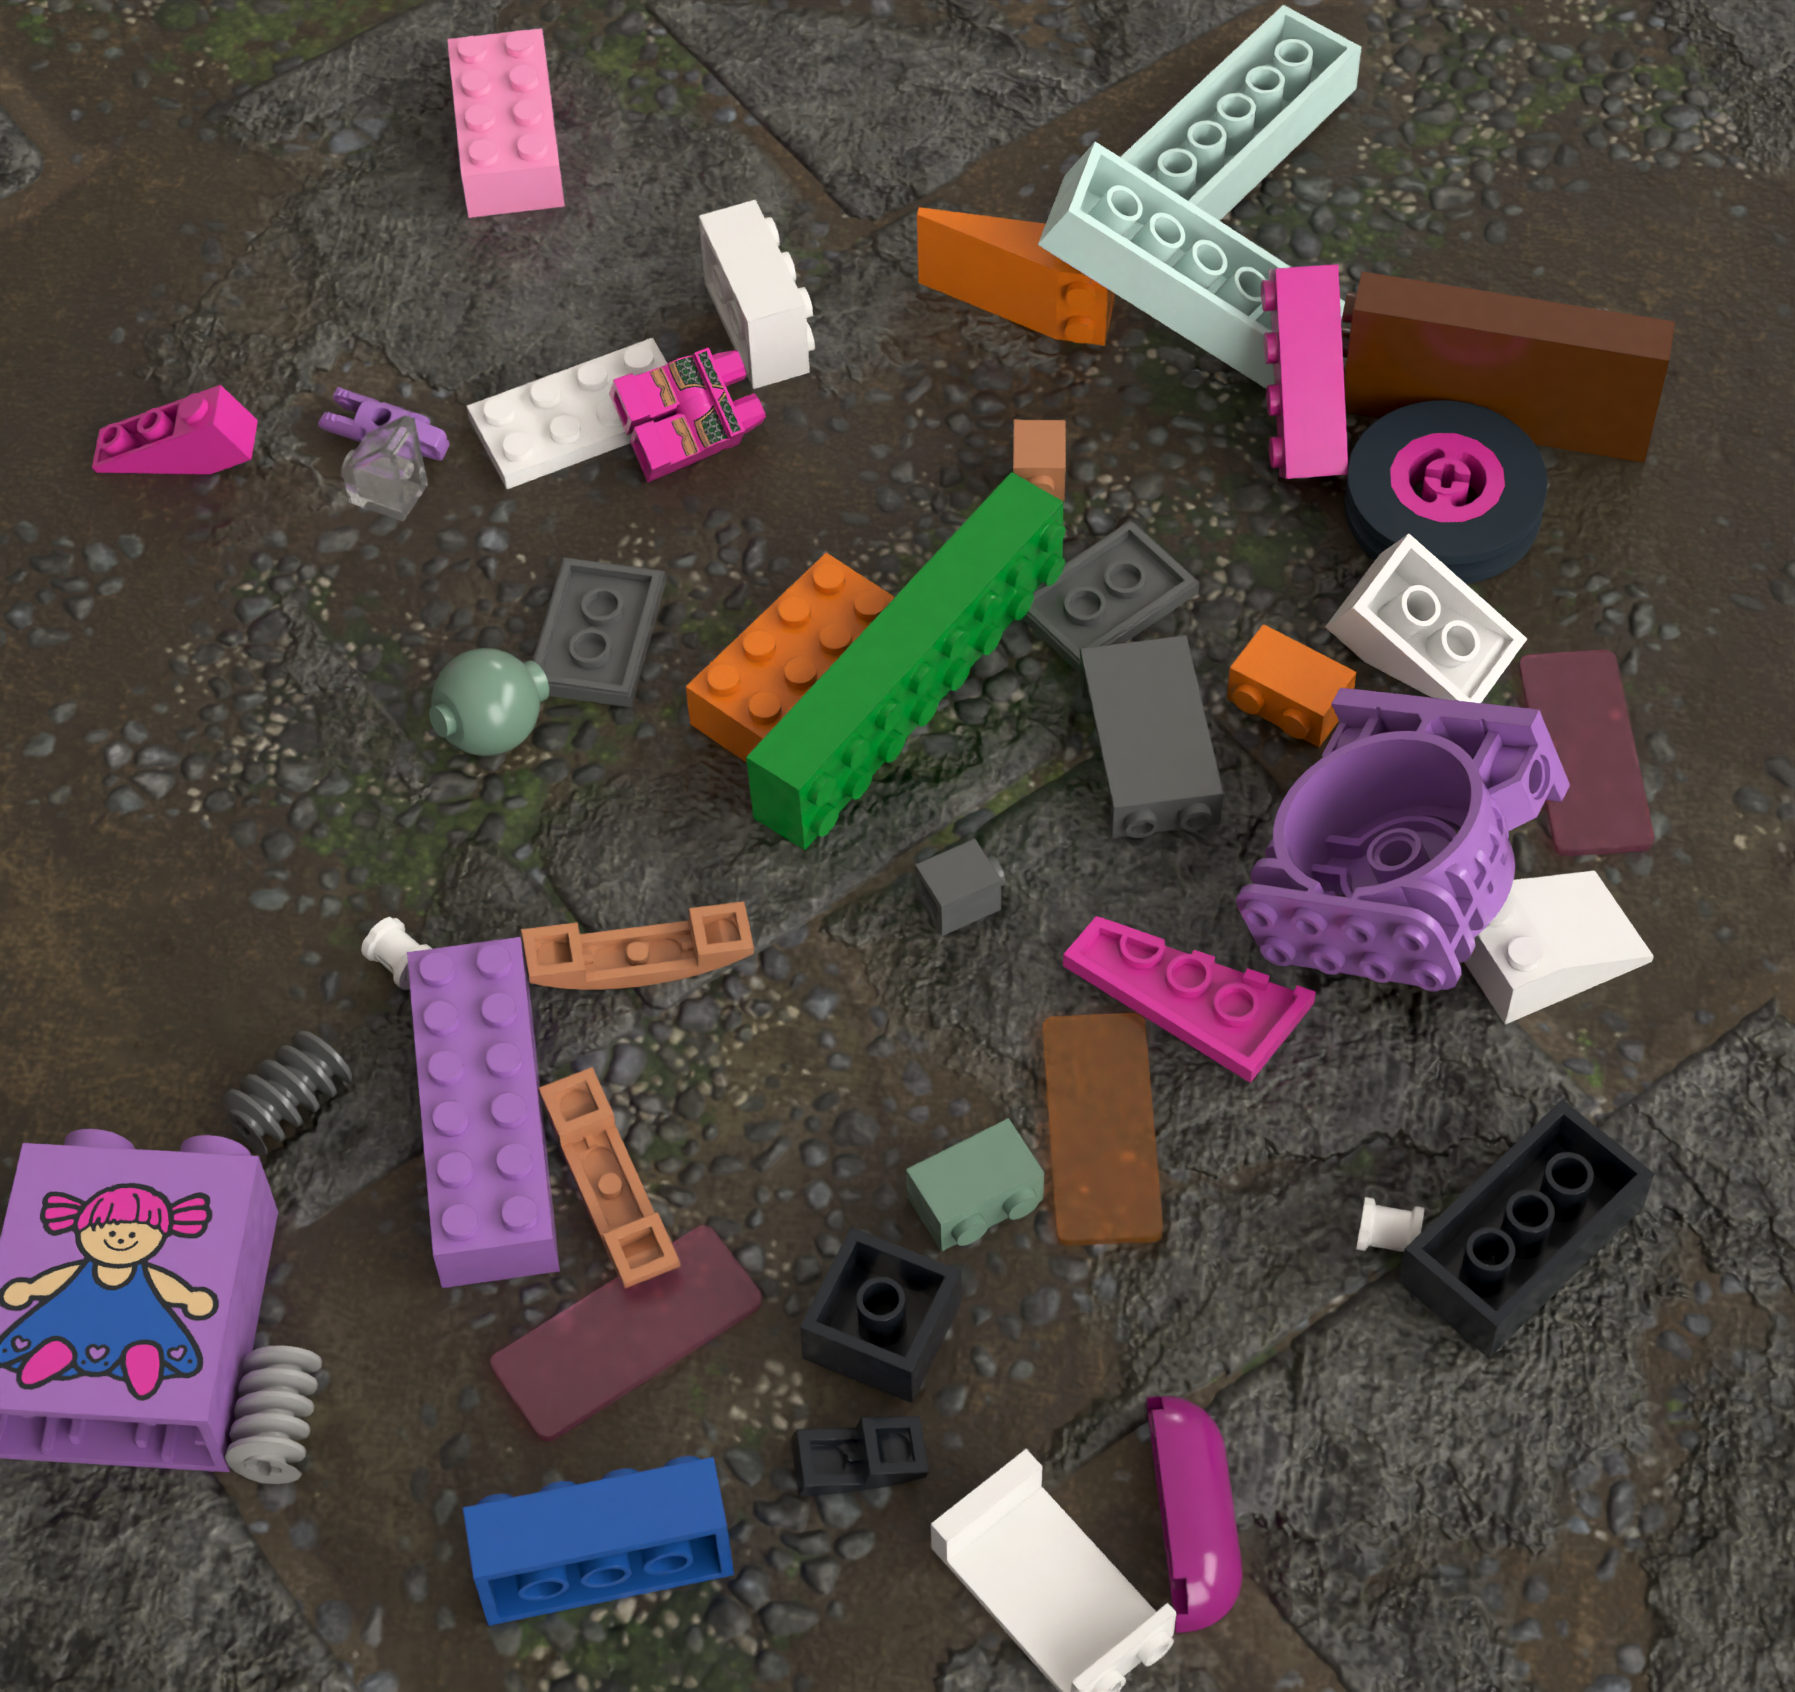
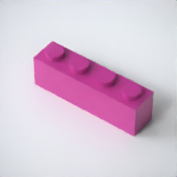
M1338 264L1268 269L1269 280L1261 281V303L1264 312L1271 311L1272 332L1264 333L1265 362L1274 366V385H1267L1266 389L1268 415L1276 416L1277 437H1270L1269 439L1271 467L1279 468V477L1286 479L1347 475L1348 452Z

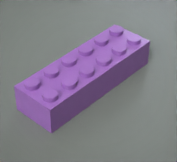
M521 937L407 952L432 1249L441 1286L446 1288L559 1272L542 1100L538 1089L540 1081L529 979Z

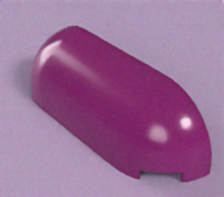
M1147 1396L1146 1410L1172 1608L1176 1611L1175 1633L1196 1631L1211 1626L1223 1618L1235 1604L1242 1586V1560L1225 1443L1215 1421L1195 1403L1177 1396Z

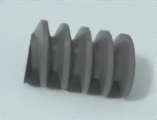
M301 1030L293 1035L292 1046L282 1045L275 1050V1061L266 1059L261 1062L257 1067L258 1076L252 1074L244 1076L240 1080L241 1091L230 1089L223 1094L222 1103L233 1128L255 1153L262 1156L268 1153L261 1137L265 1133L278 1142L285 1139V1134L279 1124L281 1119L286 1120L295 1127H299L303 1123L296 1108L299 1104L312 1112L320 1109L313 1093L318 1089L330 1098L337 1094V1090L331 1080L333 1075H336L346 1083L352 1081V1073L342 1057L329 1044L308 1031Z

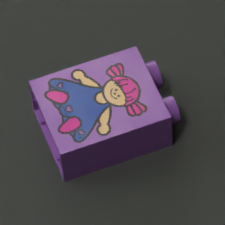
M99 1129L73 1131L65 1137L64 1145L22 1143L0 1237V1458L230 1472L225 1455L229 1445L232 1444L229 1434L233 1423L236 1421L234 1408L238 1399L241 1398L238 1387L242 1377L245 1376L242 1368L243 1361L246 1355L253 1350L278 1216V1209L259 1156H251L249 1150L236 1141L211 1135L194 1136L184 1140L181 1144L180 1152L135 1149L134 1145L126 1138Z

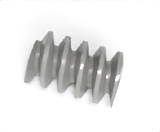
M267 1346L255 1349L246 1355L242 1366L245 1376L242 1377L238 1387L241 1398L238 1399L235 1405L234 1414L236 1421L233 1423L229 1434L232 1444L229 1445L225 1455L227 1465L233 1471L247 1479L265 1484L291 1483L301 1477L302 1473L297 1468L286 1463L302 1461L306 1456L304 1446L292 1440H301L307 1438L310 1434L308 1423L299 1418L310 1416L314 1411L313 1402L304 1396L313 1394L318 1389L316 1378L309 1374L317 1372L321 1368L322 1360L320 1356L312 1351L292 1346Z

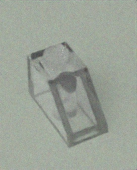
M405 415L368 432L356 450H351L347 454L342 465L341 474L345 481L350 503L404 522L428 485L415 418Z

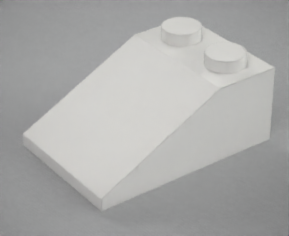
M1410 534L1404 536L1377 557L1325 626L1364 662L1432 698L1475 703L1483 701L1527 640L1523 634Z
M1595 871L1513 880L1512 888L1503 907L1492 922L1474 938L1475 948L1470 958L1464 963L1506 1025L1652 962L1653 954Z

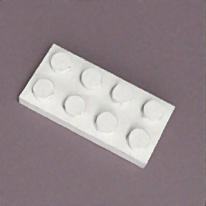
M650 338L467 406L468 417L506 489H510L630 444L632 434H626L609 395L613 379L631 373L635 376L662 367L668 363L654 339Z

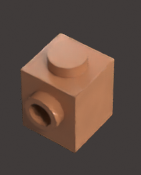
M1014 420L1013 473L1056 498L1065 501L1066 420Z

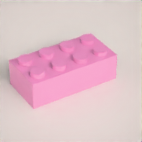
M542 28L447 39L461 177L468 218L565 207Z

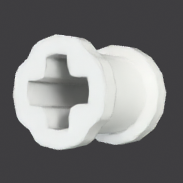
M387 917L370 930L368 936L363 941L361 951L363 956L369 961L380 962L394 975V983L403 990H410L407 952L432 948L427 944L419 945L406 934L405 926L399 919Z
M1365 1197L1356 1249L1365 1251L1368 1246L1404 1252V1249L1421 1233L1424 1208L1415 1206L1412 1211L1379 1206L1376 1205L1374 1198Z

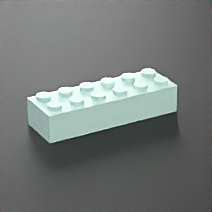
M1282 5L1120 158L1220 221L1356 90L1361 47Z
M1094 142L1064 176L1038 245L1267 389V385H1274L1273 364H1266L1264 357V333L1272 332L1271 311L1264 312L1262 309L1261 281L1269 280L1268 269L1291 267L1105 147ZM1340 299L1341 318L1345 301Z

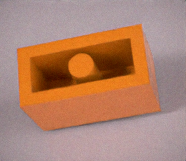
M1263 624L1230 667L1227 700L1233 702L1243 712L1251 715L1256 714L1281 727L1289 736L1296 739H1304L1320 747L1339 722L1331 703L1340 688L1354 689L1357 672Z

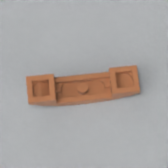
M744 901L689 908L688 921L579 934L577 922L521 929L529 983L564 989H622L675 981L722 968L754 954V945Z
M593 1067L539 1087V1094L573 1180L600 1241L624 1288L680 1267L679 1258L658 1212H654L617 1130L613 1111Z

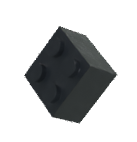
M851 1227L800 1325L803 1359L913 1404L962 1303L961 1270Z

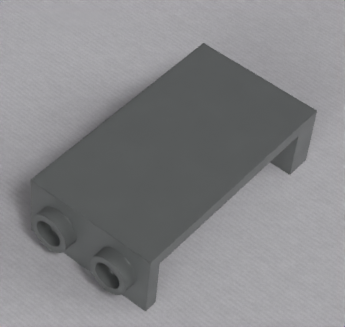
M1187 635L1080 648L1079 682L1082 697H1089L1112 804L1110 824L1112 838L1126 836L1143 838L1157 832L1181 829L1198 831L1208 826L1219 825L1221 821L1223 790Z

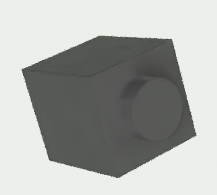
M975 838L915 865L916 895L941 936L1001 910V886L1006 883L1004 872L996 857L992 854L986 856Z

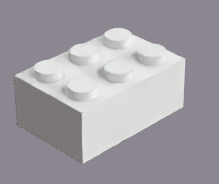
M756 200L699 215L705 285L733 347L738 351L752 388L756 389L810 373L809 351L815 350V343L807 318L813 316L812 304L806 288H797L796 272L790 254L788 252L781 253L778 248L779 236L772 217L764 218Z

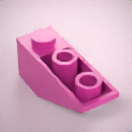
M218 385L101 428L97 438L92 469L96 473L213 474L252 459L258 420L224 387Z

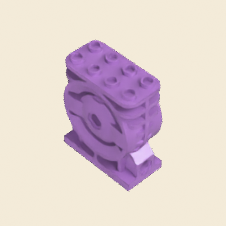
M1340 688L1331 703L1340 723L1322 754L1323 758L1311 766L1293 784L1284 797L1274 821L1273 839L1265 850L1267 858H1262L1256 862L1250 874L1253 884L1242 887L1236 899L1237 907L1255 942L1260 947L1261 954L1275 965H1295L1313 968L1331 975L1343 973L1367 977L1379 983L1392 981L1416 985L1428 991L1451 989L1455 987L1462 974L1459 963L1467 961L1475 948L1474 938L1496 917L1512 888L1515 858L1508 839V831L1536 818L1545 800L1562 802L1570 783L1538 709Z

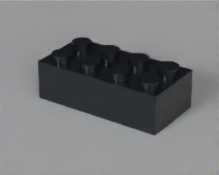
M1562 1099L1404 1249L1398 1282L1489 1359L1644 1207L1655 1174Z

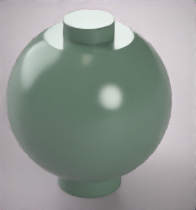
M477 648L463 652L444 666L434 683L431 708L429 710L431 724L439 736L445 737L453 746L466 753L477 756H494L506 753L520 745L532 732L539 716L540 702L547 700L549 697L548 680L544 671L536 662L529 660L522 663L514 655L499 649Z

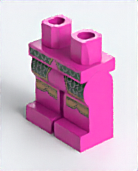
M708 347L695 352L694 355L679 358L662 367L635 376L631 373L613 379L609 395L626 434H632L630 443L647 482L707 458L723 449L726 450L739 445L744 433L763 423L766 415L755 393L732 402L726 388L729 385L745 380L747 375L737 350L712 355Z

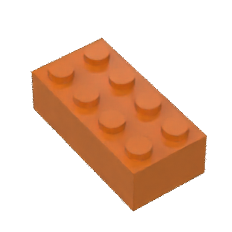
M825 553L686 686L690 725L747 763L746 757L895 597L836 558Z

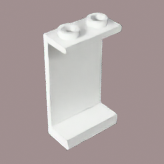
M1027 1449L931 1523V1548L1059 1692H1119L1126 1683L1124 1676L1141 1662L1145 1666L1154 1664L1172 1646L1174 1642L1172 1636L1174 1634L1176 1611L1168 1603L1157 1612L1045 1491L1042 1487V1465Z

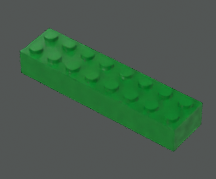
M1013 472L1006 477L748 754L746 761L754 819L804 851L818 836L824 837L831 831L838 819L839 812L851 799H859L866 792L876 771L885 762L891 763L898 757L904 747L906 738L917 726H925L932 719L937 710L938 703L950 690H958L966 681L973 664L982 655L987 656L994 651L1000 642L1002 632L1014 619L1019 621L1028 613L1034 600L1033 592L1040 584L1052 586L1058 580L1065 566L1063 538L1066 528L1063 526L1062 500Z

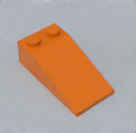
M918 208V283L1051 338L1105 346L1115 300V293L1038 245L1046 225L1045 223Z

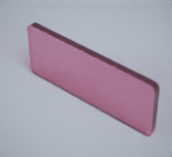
M1592 650L1523 656L1520 661L1519 672L1526 708L1540 710L1570 783L1562 802L1545 800L1555 851L1562 856L1649 850L1653 845L1654 832L1615 654L1609 650Z
M699 1226L672 1243L679 1258L680 1267L628 1288H624L619 1277L494 1354L491 1359L493 1373L541 1440L553 1441L753 1314L761 1307L762 1296L760 1290L711 1227Z

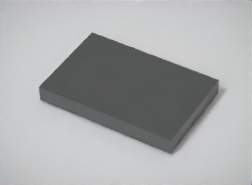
M1130 520L1065 563L1060 577L1052 586L1041 583L1033 592L1034 600L1032 606L1022 620L1079 673L1080 648L1126 643L1197 595L1200 582Z
M563 557L532 660L542 668L549 684V696L632 708L666 585L665 571Z

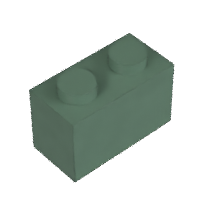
M1008 1118L906 1169L907 1198L942 1252L956 1244L964 1246L975 1242L986 1233L989 1227L1007 1218L1015 1220L1032 1212L1039 1202L1043 1200L1044 1171Z

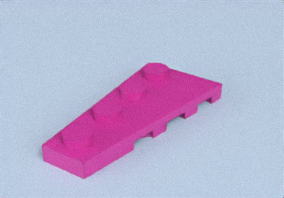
M1098 916L1090 922L1063 954V966L1249 1083L1252 1082L1315 1001V991L1296 985L1295 990L1271 983L1269 982V975L1247 968L1245 973L1215 963L1214 956L1197 950H1193L1192 954H1188L1165 946V940Z

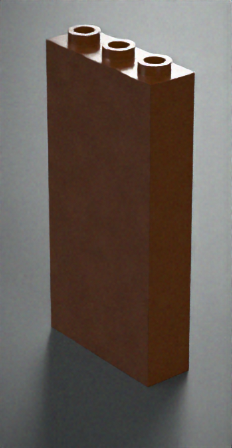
M1363 271L1361 272L1357 292L1347 291L1342 322L1351 323V327L1343 326L1342 328L1343 357L1347 358V361H1343L1346 413L1380 419L1384 415L1410 404L1447 400L1465 402L1487 408L1506 417L1519 426L1535 445L1645 463L1670 361L1675 321Z

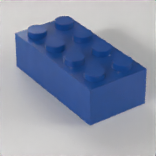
M683 1456L670 1460L661 1468L641 1472L628 1468L618 1469L607 1473L601 1480L577 1485L570 1481H559L544 1486L537 1493L517 1497L509 1494H495L481 1499L477 1505L463 1507L473 1578L488 1626L734 1575L727 1523L714 1457L699 1459L695 1456Z

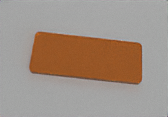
M1137 1013L1048 1017L1043 1022L1042 1033L1057 1239L1060 1243L1067 1246L1155 1242L1162 1236L1163 1219L1145 1020Z

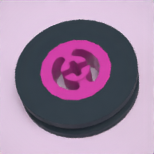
M1448 400L1410 404L1378 419L1361 435L1355 444L1348 465L1344 500L1346 519L1354 538L1373 560H1376L1383 551L1404 536L1410 534L1465 584L1474 583L1504 572L1517 563L1531 548L1538 535L1547 494V471L1543 458L1530 437L1512 421L1492 410L1470 403ZM1424 480L1422 498L1415 494L1412 487L1419 481ZM1470 486L1475 490L1478 498L1466 505Z

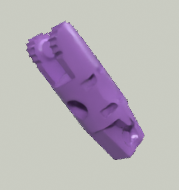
M337 387L334 392L333 400L342 408L356 413L355 419L325 412L318 422V427L327 432L360 443H366L369 446L387 452H394L396 455L410 459L416 454L442 461L450 446L445 432L429 425L430 420L428 417L412 411H406L403 408L385 402H379L376 399Z

